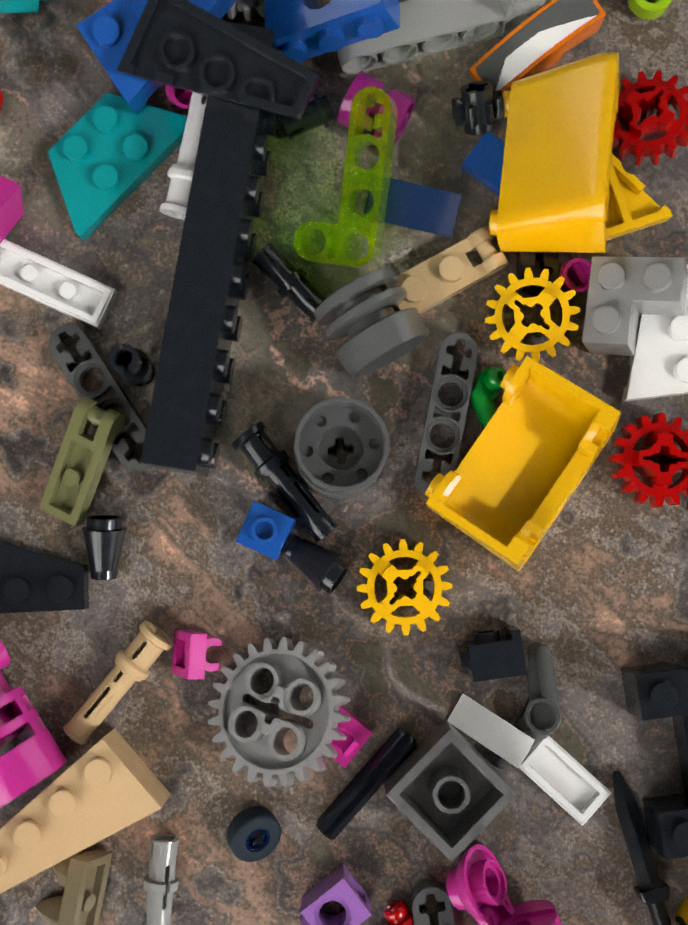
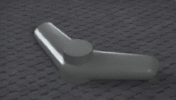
M539 642L530 644L528 648L529 703L524 715L514 725V727L535 740L530 750L556 731L562 719L552 652L548 646ZM491 750L489 751L488 761L493 766L499 769H506L512 765Z

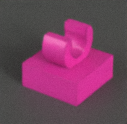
M174 629L171 673L187 680L204 679L205 670L213 672L220 669V663L206 661V650L210 646H222V640L192 629Z
M340 706V713L350 716L351 721L338 723L337 729L343 732L347 738L346 740H333L331 745L338 752V756L333 757V759L346 768L373 732L344 706Z

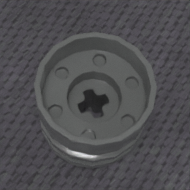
M393 268L378 269L353 279L335 291L314 311V316L320 326L329 325L325 330V336L328 341L345 337L350 338L337 351V357L350 380L369 375L392 363L417 347L430 335V331L416 308H407L398 312L394 311L406 298L407 291L404 287L400 286L393 288L398 282V276Z
M335 397L317 403L304 414L295 433L294 454L300 478L311 491L326 499L347 500L362 495L375 484L389 457L390 438L385 423L371 406L355 398ZM337 444H341L344 451H351V454L346 456L345 463H338L336 456L328 455L333 453L334 446Z

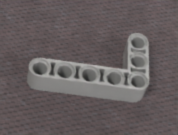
M407 0L399 2L400 28L384 33L377 38L366 39L338 50L337 55L343 73L358 74L361 71L366 72L508 35L541 9L546 0Z

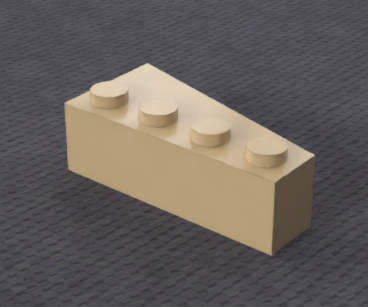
M115 728L0 829V894L160 810L164 806L171 793Z

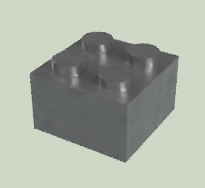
M446 719L426 737L384 782L386 796L451 862L517 795L509 782Z

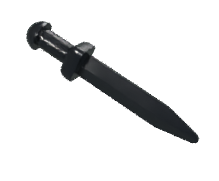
M614 771L612 777L615 809L639 886L634 887L636 896L643 904L648 906L653 925H672L665 900H668L670 897L669 886L664 880H660L637 802L621 773Z

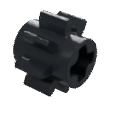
M475 81L467 83L460 88L461 98L451 99L455 126L464 125V132L468 135L490 133L496 128L495 119L505 118L504 97L501 96V90L493 91V84L491 82Z

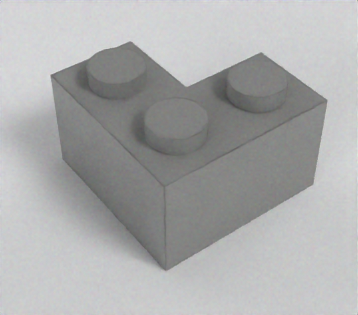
M592 256L582 343L591 354L634 356L639 314L684 316L688 283V269L685 258Z

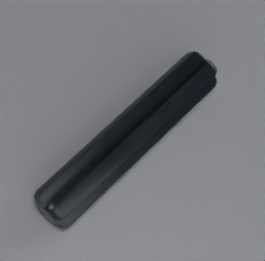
M402 727L397 728L318 818L317 828L328 839L333 840L341 833L416 747L417 742L415 738Z

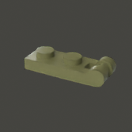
M86 396L77 402L39 509L74 527L84 524L114 440L123 429L125 423L124 414L114 409L106 411L100 408L99 402ZM91 423L98 426L95 437L87 434Z

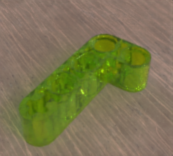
M375 86L365 87L359 90L353 97L350 109L338 224L312 221L302 224L297 229L293 239L294 248L297 254L305 260L356 267L369 265L380 256L398 117L395 101L381 88ZM377 100V103L384 107L383 114L375 115L373 124V119L366 114L367 107H374ZM373 127L374 130L382 133V138L379 139L370 134H362L364 129L372 132ZM368 145H376L379 150L378 163L370 169H364L360 163L361 151ZM369 190L374 197V205L369 213L362 215L355 207V199L359 192ZM316 229L322 231L326 237L325 248L320 253H315L309 245L310 235ZM357 234L363 235L369 243L368 252L362 259L356 258L350 250L351 240Z

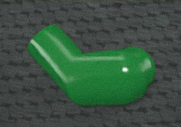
M499 366L482 370L478 374L471 390L470 402L482 429L486 427L497 411L495 401L502 389L500 383L506 374V371Z

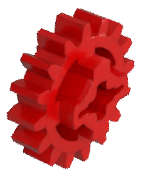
M660 70L656 71L653 79H647L644 72L640 71L638 72L636 83L632 84L627 78L621 80V92H619L618 113H616V121L614 122L612 149L620 147V160L623 161L629 154L635 155V165L640 166L644 157H650L653 165H658L660 154L665 153L672 159L676 156L677 145L683 147L688 145V86L677 89L678 76L674 75L666 82L662 80V71ZM670 104L672 105L676 113L669 110ZM619 116L623 117V124L629 126L626 132L620 124Z
M658 413L653 416L652 423L649 417L644 415L636 418L637 427L631 423L624 425L621 429L626 438H616L612 441V444L620 449L619 454L608 457L609 462L617 463L619 466V470L614 471L611 474V478H623L625 481L619 491L622 494L635 491L634 503L643 504L649 498L651 508L662 507L664 499L669 506L680 504L679 494L688 497V428L685 430L680 428L682 418L678 416L666 423L665 413ZM648 433V437L644 438V446L638 451H632L636 442ZM673 440L676 441L681 450L673 443ZM656 454V457L663 458V461H672V463L660 467L658 463H652V460H644L643 458ZM633 469L643 477V483L638 479ZM683 470L679 479L668 487V485L672 484V476L677 471Z

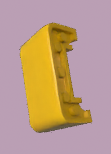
M619 52L598 53L512 82L511 90L503 92L505 117H508L501 185L498 209H491L489 220L490 236H497L500 252L606 253L607 229L605 223L609 205L608 191L614 122L616 121L619 102Z
M526 356L519 367L513 364L506 372L500 383V387L505 389L502 397L503 402L455 472L451 470L445 476L438 473L425 492V495L429 497L425 503L428 508L517 571H520L608 443L616 429L621 414L619 410L529 356Z

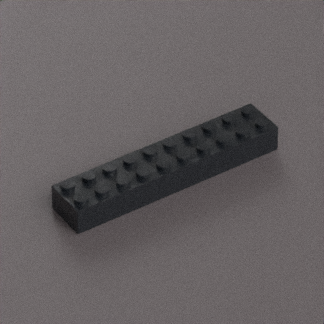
M227 22L283 54V49L276 47L274 29ZM207 96L140 463L157 469L208 477L209 468L215 469L217 466L220 443L214 442L217 425H224L227 414V401L222 400L224 383L231 384L233 379L235 359L230 358L232 341L238 342L241 334L242 317L237 316L239 300H246L250 277L245 274L246 259H253L255 255L257 234L252 233L254 217L260 218L262 215L264 192H260L261 176L268 177L271 151L267 150L268 136L275 137L278 114Z

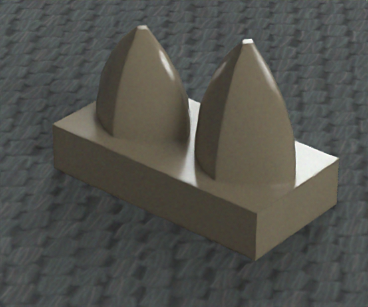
M96 848L84 853H76L52 866L57 880L64 887L63 896L44 899L35 905L45 925L99 924L112 852Z

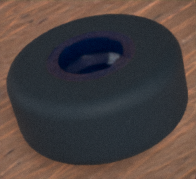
M252 806L242 810L232 819L227 829L226 838L233 854L239 860L256 862L267 857L276 848L281 837V827L274 814L268 808ZM256 832H260L256 838H250Z

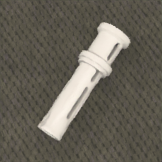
M192 92L177 164H172L168 169L167 176L171 180L165 203L160 204L159 208L161 213L180 220H185L206 102L204 105L202 104L203 95Z

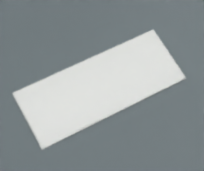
M465 694L461 695L447 720L450 724L518 769L535 741Z

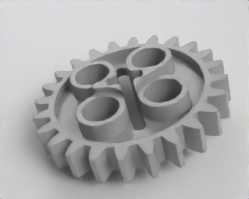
M282 637L278 647L274 639L265 638L263 650L259 645L250 643L248 644L249 658L243 654L235 653L233 657L237 667L235 669L224 666L221 668L223 674L228 679L226 683H213V687L221 693V697L218 700L208 701V705L219 709V715L208 720V724L220 726L221 732L212 738V742L226 743L227 747L221 753L220 758L232 759L236 757L232 771L234 773H242L248 769L247 781L250 783L258 782L262 776L264 787L275 786L278 778L282 787L293 786L295 775L300 782L311 780L309 766L316 772L326 770L321 756L337 757L338 752L331 745L332 741L346 740L347 738L343 732L337 729L338 723L351 721V717L340 713L339 708L351 701L350 698L338 696L337 690L346 681L341 678H330L337 665L332 662L320 665L324 652L315 649L308 655L309 643L299 641L294 647L292 639ZM270 670L274 677V683L271 690L265 693L261 686V680L263 675ZM310 686L314 699L312 705L305 710L300 705L299 697L302 689ZM247 694H250L262 702L279 704L278 707L281 710L312 720L313 727L309 729L293 719L279 718L278 713L246 702L245 697ZM254 713L258 725L255 733L250 736L246 731L245 723L247 717ZM290 729L295 732L298 740L297 747L291 754L285 749L283 742L286 732Z

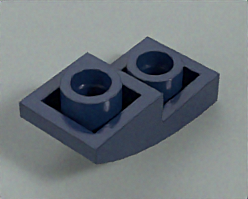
M372 174L363 217L452 237L462 194Z

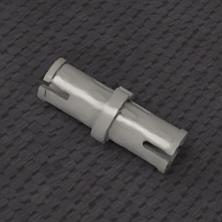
M162 833L152 835L150 838L148 875L143 878L142 887L147 891L144 922L142 925H172L173 893L178 890L179 878L175 875L180 838L176 835Z

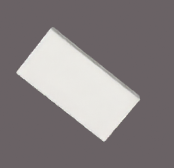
M550 736L531 749L519 767L582 826L611 794L600 781Z

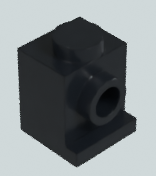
M513 625L505 626V635L500 636L499 630H485L473 633V640L464 641L463 644L456 645L460 671H467L469 678L473 682L526 675L527 670L520 629Z

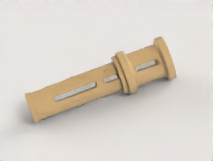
M144 620L139 625L140 632L125 650L120 649L115 654V666L90 694L89 698L70 721L63 726V730L69 738L78 744H86L90 736L136 681L141 682L147 679L150 675L149 668L164 650L169 651L174 646L171 638L159 627Z

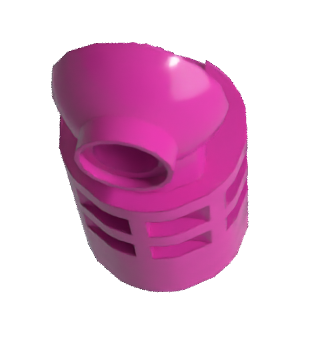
M1 640L0 746L14 737H17L20 745L0 757V807L18 797L68 762L48 728L39 717L37 710L28 699L23 687L20 685L12 689L2 674L1 670L10 665V657Z
M476 844L465 851L458 866L448 872L446 887L451 903L458 910H467L475 917L478 925H562L555 906L550 901L529 900L512 906L507 895L506 877L502 867L493 852L485 845Z

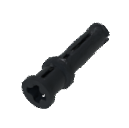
M260 421L239 436L232 443V446L235 450H241L256 468L254 474L257 478H261L262 481L267 479L290 510L306 527L315 542L318 543L338 525L293 472V469L287 463L289 461L288 454L285 450L279 451L264 432L266 426Z

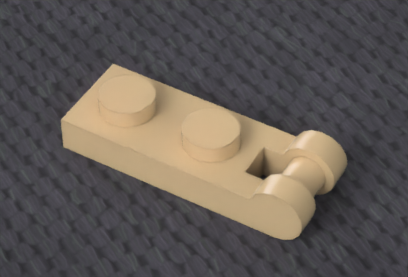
M488 226L478 229L464 240L398 275V282L393 288L398 286L404 287L407 291V296L396 307L397 311L416 308L419 314H422L506 267L509 262L503 252L498 253L491 242L494 236H490ZM477 250L483 262L473 268L467 255Z

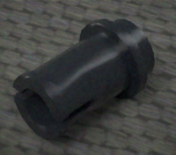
M317 94L312 95L313 100L308 103L300 120L279 115L289 140L321 125L327 128L329 127L328 122L335 120L326 94L319 98Z

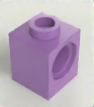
M343 863L302 896L301 924L360 925L372 915L371 898ZM328 901H336L343 905L344 910L337 915H329L321 909V906Z

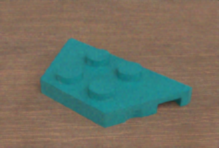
M106 93L47 151L74 230L83 241L181 144L187 116L147 104L136 115L123 97Z

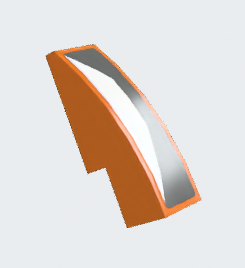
M552 0L491 48L469 69L468 73L474 81L491 82L493 84V91L501 90V96L503 97L504 91L511 90L512 82L548 70L560 62L565 52L597 33L606 13L597 0Z

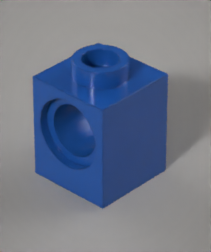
M254 501L235 542L274 560H279L297 520Z

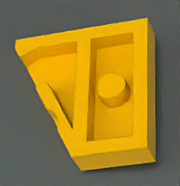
M613 154L611 157L608 191L609 205L605 223L607 241L666 222L673 216L671 210L666 205L661 208L643 191L646 186L634 174L626 172L622 163Z

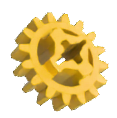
M530 267L525 269L524 279L518 280L513 273L508 274L511 285L505 288L497 284L494 288L500 295L499 300H487L486 303L490 308L495 309V315L485 318V323L496 324L497 330L489 336L490 339L496 340L502 337L505 342L500 351L503 354L512 347L517 349V361L522 360L525 352H530L532 359L537 362L540 359V351L546 350L552 358L555 357L556 350L554 345L557 342L565 346L570 344V341L564 335L566 330L577 331L579 328L577 324L570 321V316L580 313V307L569 306L568 303L576 295L575 290L563 293L560 288L563 286L565 278L561 276L552 283L548 281L549 269L545 268L539 278L533 277ZM529 286L544 288L536 297L523 298L516 293V291ZM556 298L559 300L562 308L560 327L550 319L549 307ZM516 302L521 303L524 307L527 305L530 308L535 307L537 304L542 306L543 309L540 315L544 319V323L550 328L547 330L542 325L538 326L535 323L530 324L528 327L524 326L522 322L525 316L516 305ZM505 305L514 310L515 324L509 332H507L503 321ZM541 332L549 338L548 341L537 345L520 343L528 333Z
M405 539L399 540L398 550H392L387 542L383 543L384 555L379 558L370 552L368 557L373 566L371 569L364 567L359 569V573L367 577V583L356 585V589L368 595V598L364 599L360 606L362 609L373 607L375 611L372 613L370 621L374 624L381 618L385 619V631L388 633L394 629L395 624L400 625L404 636L409 635L410 625L416 624L424 632L426 631L424 620L427 617L437 622L441 619L435 610L438 605L449 606L450 604L446 598L441 596L443 590L452 588V583L441 580V575L449 570L448 566L434 565V561L438 557L436 551H432L426 556L423 555L422 542H417L412 550H408ZM399 557H410L417 560L409 568L398 569L389 562ZM378 573L385 579L386 593L379 601L376 598L374 589ZM428 573H430L433 582L430 600L423 594V580L428 576ZM398 576L404 580L410 576L413 577L414 580L410 586L414 592L411 596L408 597L403 593L398 597L394 595L397 586L393 582ZM399 606H414L419 611L408 616L392 614Z

